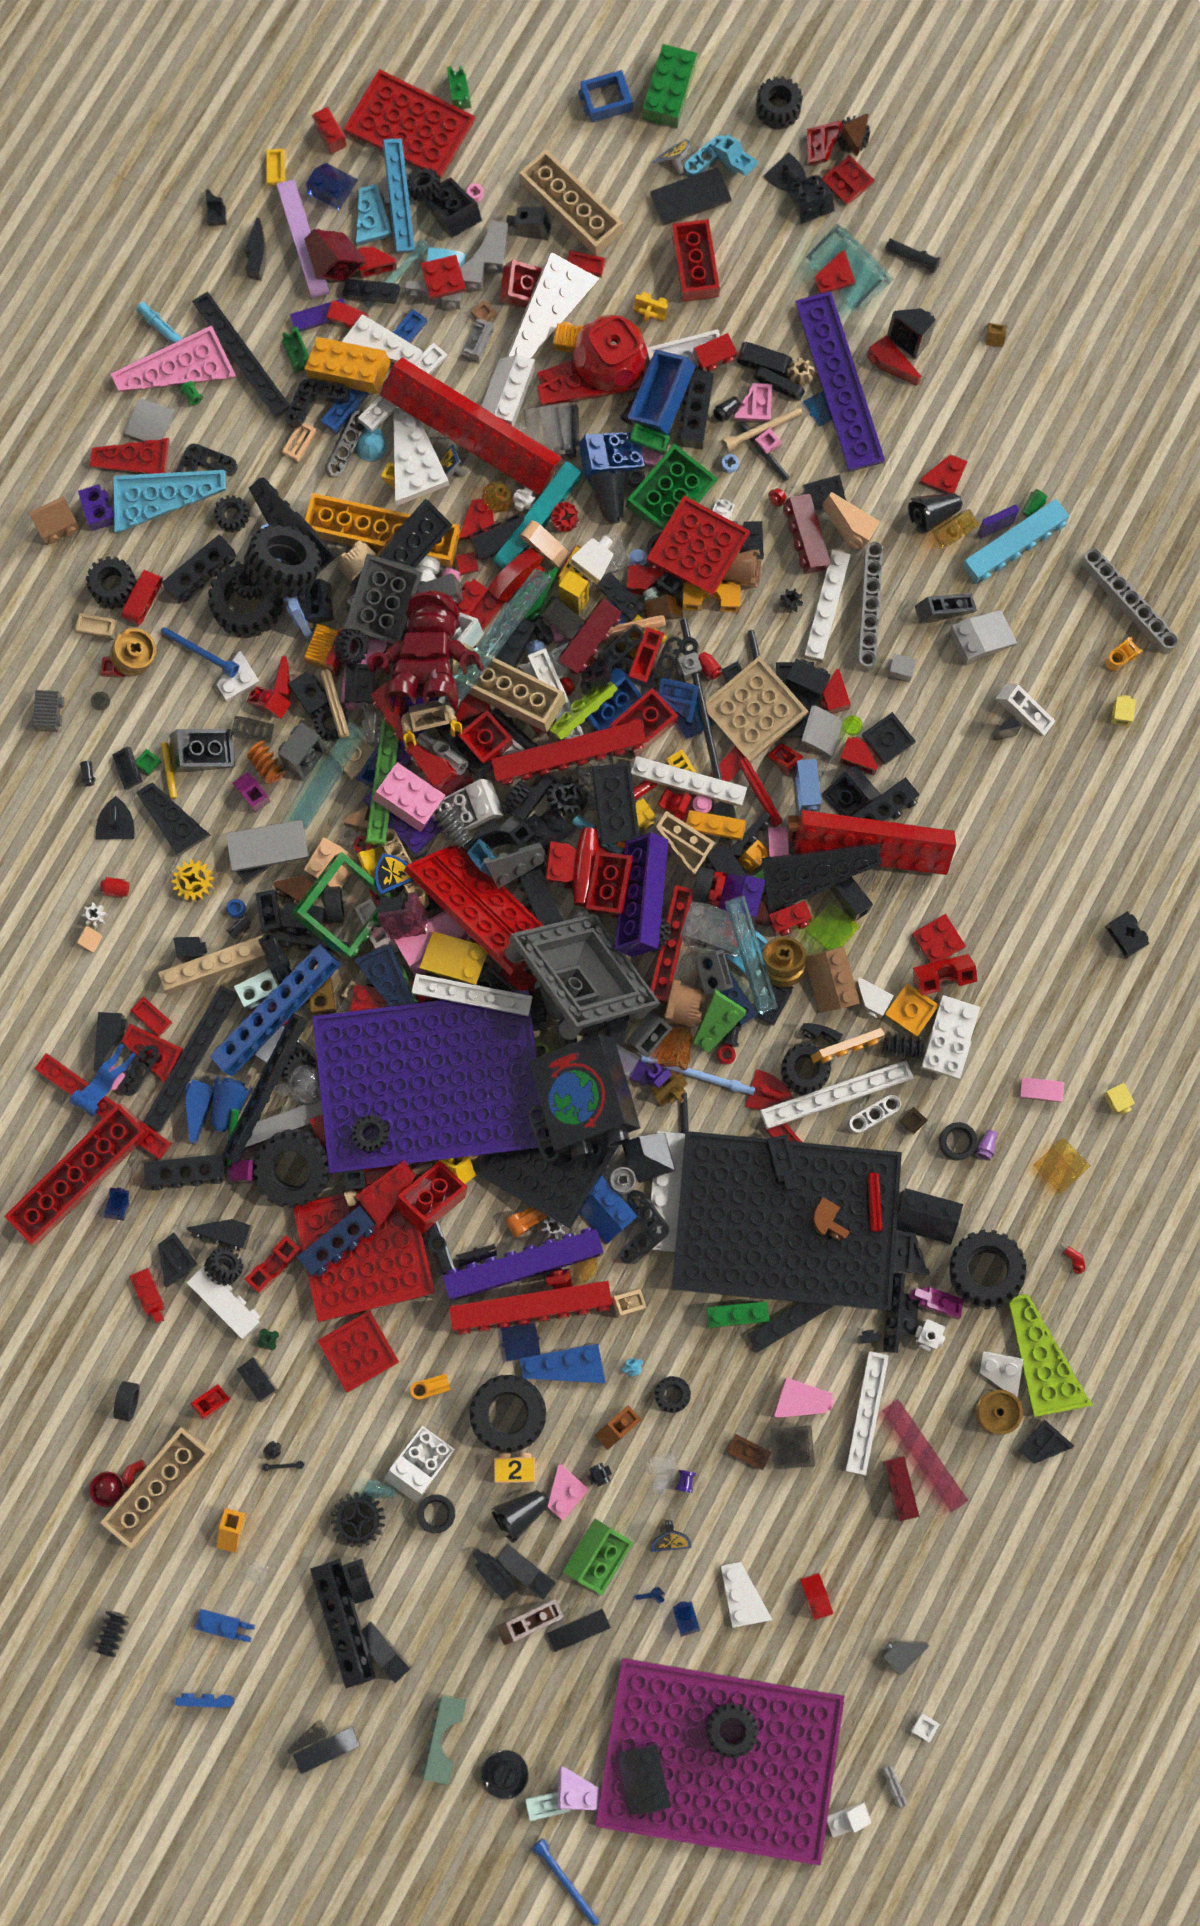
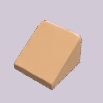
M87 926L77 942L81 947L94 952L102 939V935Z

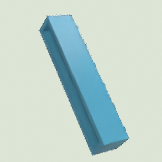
M1055 499L964 561L962 567L975 584L979 581L985 582L992 576L991 573L1001 571L1007 566L1006 563L1019 559L1022 556V552L1025 550L1031 551L1037 546V542L1047 540L1052 536V532L1055 530L1060 531L1066 527L1070 516L1059 501Z

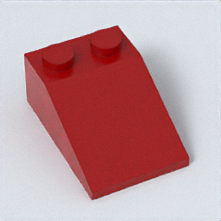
M511 260L504 265L499 302L527 308L542 268L516 260Z

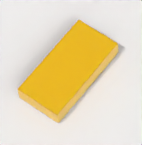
M266 149L267 186H277L278 183L286 181L285 150Z

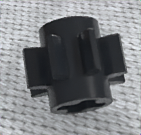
M796 588L793 591L786 589V595L780 596V599L783 601L780 607H785L787 613L790 610L797 612V606L803 605V601L800 600L803 594H798ZM791 598L794 599L792 603L789 602Z
M600 1463L589 1469L591 1474L587 1477L591 1485L596 1483L597 1487H600L611 1481L609 1476L612 1475L609 1465L604 1467L603 1463Z

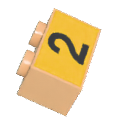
M519 1453L518 1458H511V1454H499V1458H494L495 1483L536 1482L535 1457H531V1453Z

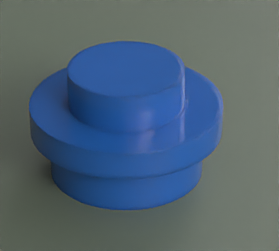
M233 899L227 904L226 911L230 917L237 919L245 914L246 906L243 901Z

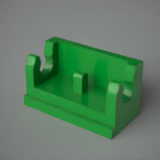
M452 66L447 67L452 105L460 109L471 108L466 73H464L463 67L459 66L458 71H453Z
M294 327L289 335L283 332L282 342L295 374L305 370L309 356L298 327Z

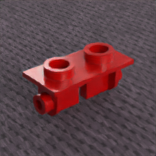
M503 968L498 973L519 991L529 990V995L535 993L533 984L537 982V979L526 971L521 970L511 976Z

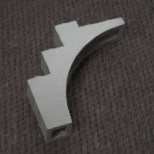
M490 221L487 235L481 247L460 268L465 287L468 291H482L485 270L490 273H503L509 235L508 223ZM406 281L407 296L414 299L428 298L430 300L425 281ZM463 292L432 299L431 301L441 300L442 307L448 310L461 309Z

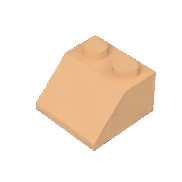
M323 837L306 865L304 872L308 877L316 880L334 855L343 852L356 864H358L359 860L337 844ZM341 865L326 887L340 886L342 890L352 873Z

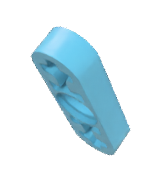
M718 135L685 162L684 170L688 177L702 173L719 159L715 146L724 136ZM703 153H709L711 155V159L704 160L702 159L701 155ZM690 165H691L692 167H694V166L696 165V170H694V169H691V170H690Z

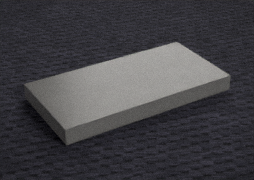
M303 820L226 834L232 872L309 858Z

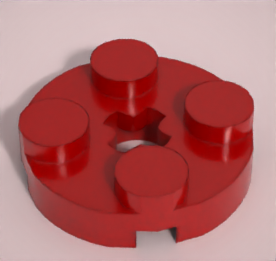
M715 871L707 907L712 910L718 911L727 875L725 872Z

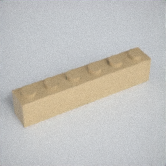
M262 936L158 972L164 990L167 994H171L266 960V956L258 941Z

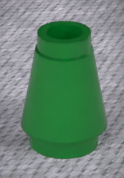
M1035 489L1034 492L1030 493L1022 513L1029 517L1047 503V495Z

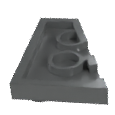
M536 843L519 848L515 853L507 855L505 852L499 854L498 858L490 859L488 857L483 859L496 887L499 889L547 861V856L541 844Z

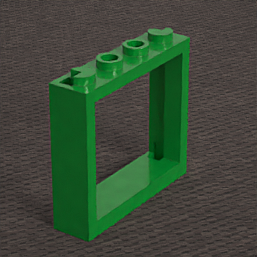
M343 852L334 855L292 911L291 915L345 959L354 957L360 949L358 946L371 935L369 931L372 927H376L382 919L378 914V905L347 947L307 913L341 865L380 898L391 897L393 899L394 896L390 892L380 895L375 879Z

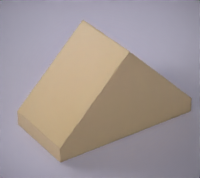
M641 1289L611 1298L617 1318L647 1308Z

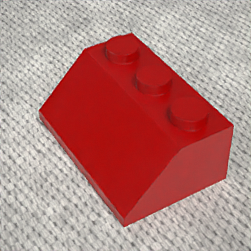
M596 851L586 903L587 910L606 915L622 914L633 856Z

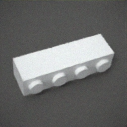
M203 1266L187 1283L241 1339L246 1340L262 1324L259 1320L261 1316L253 1308L249 1310L245 1306L247 1302L239 1294L235 1296L231 1292L233 1289L231 1285L223 1286L222 1283L218 1285L216 1280L212 1282V1277H207L206 1274L208 1272L204 1271L205 1266Z

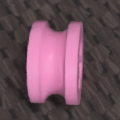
M476 183L468 186L467 193L476 202L481 201L483 198L482 186ZM473 190H477V196L473 195Z

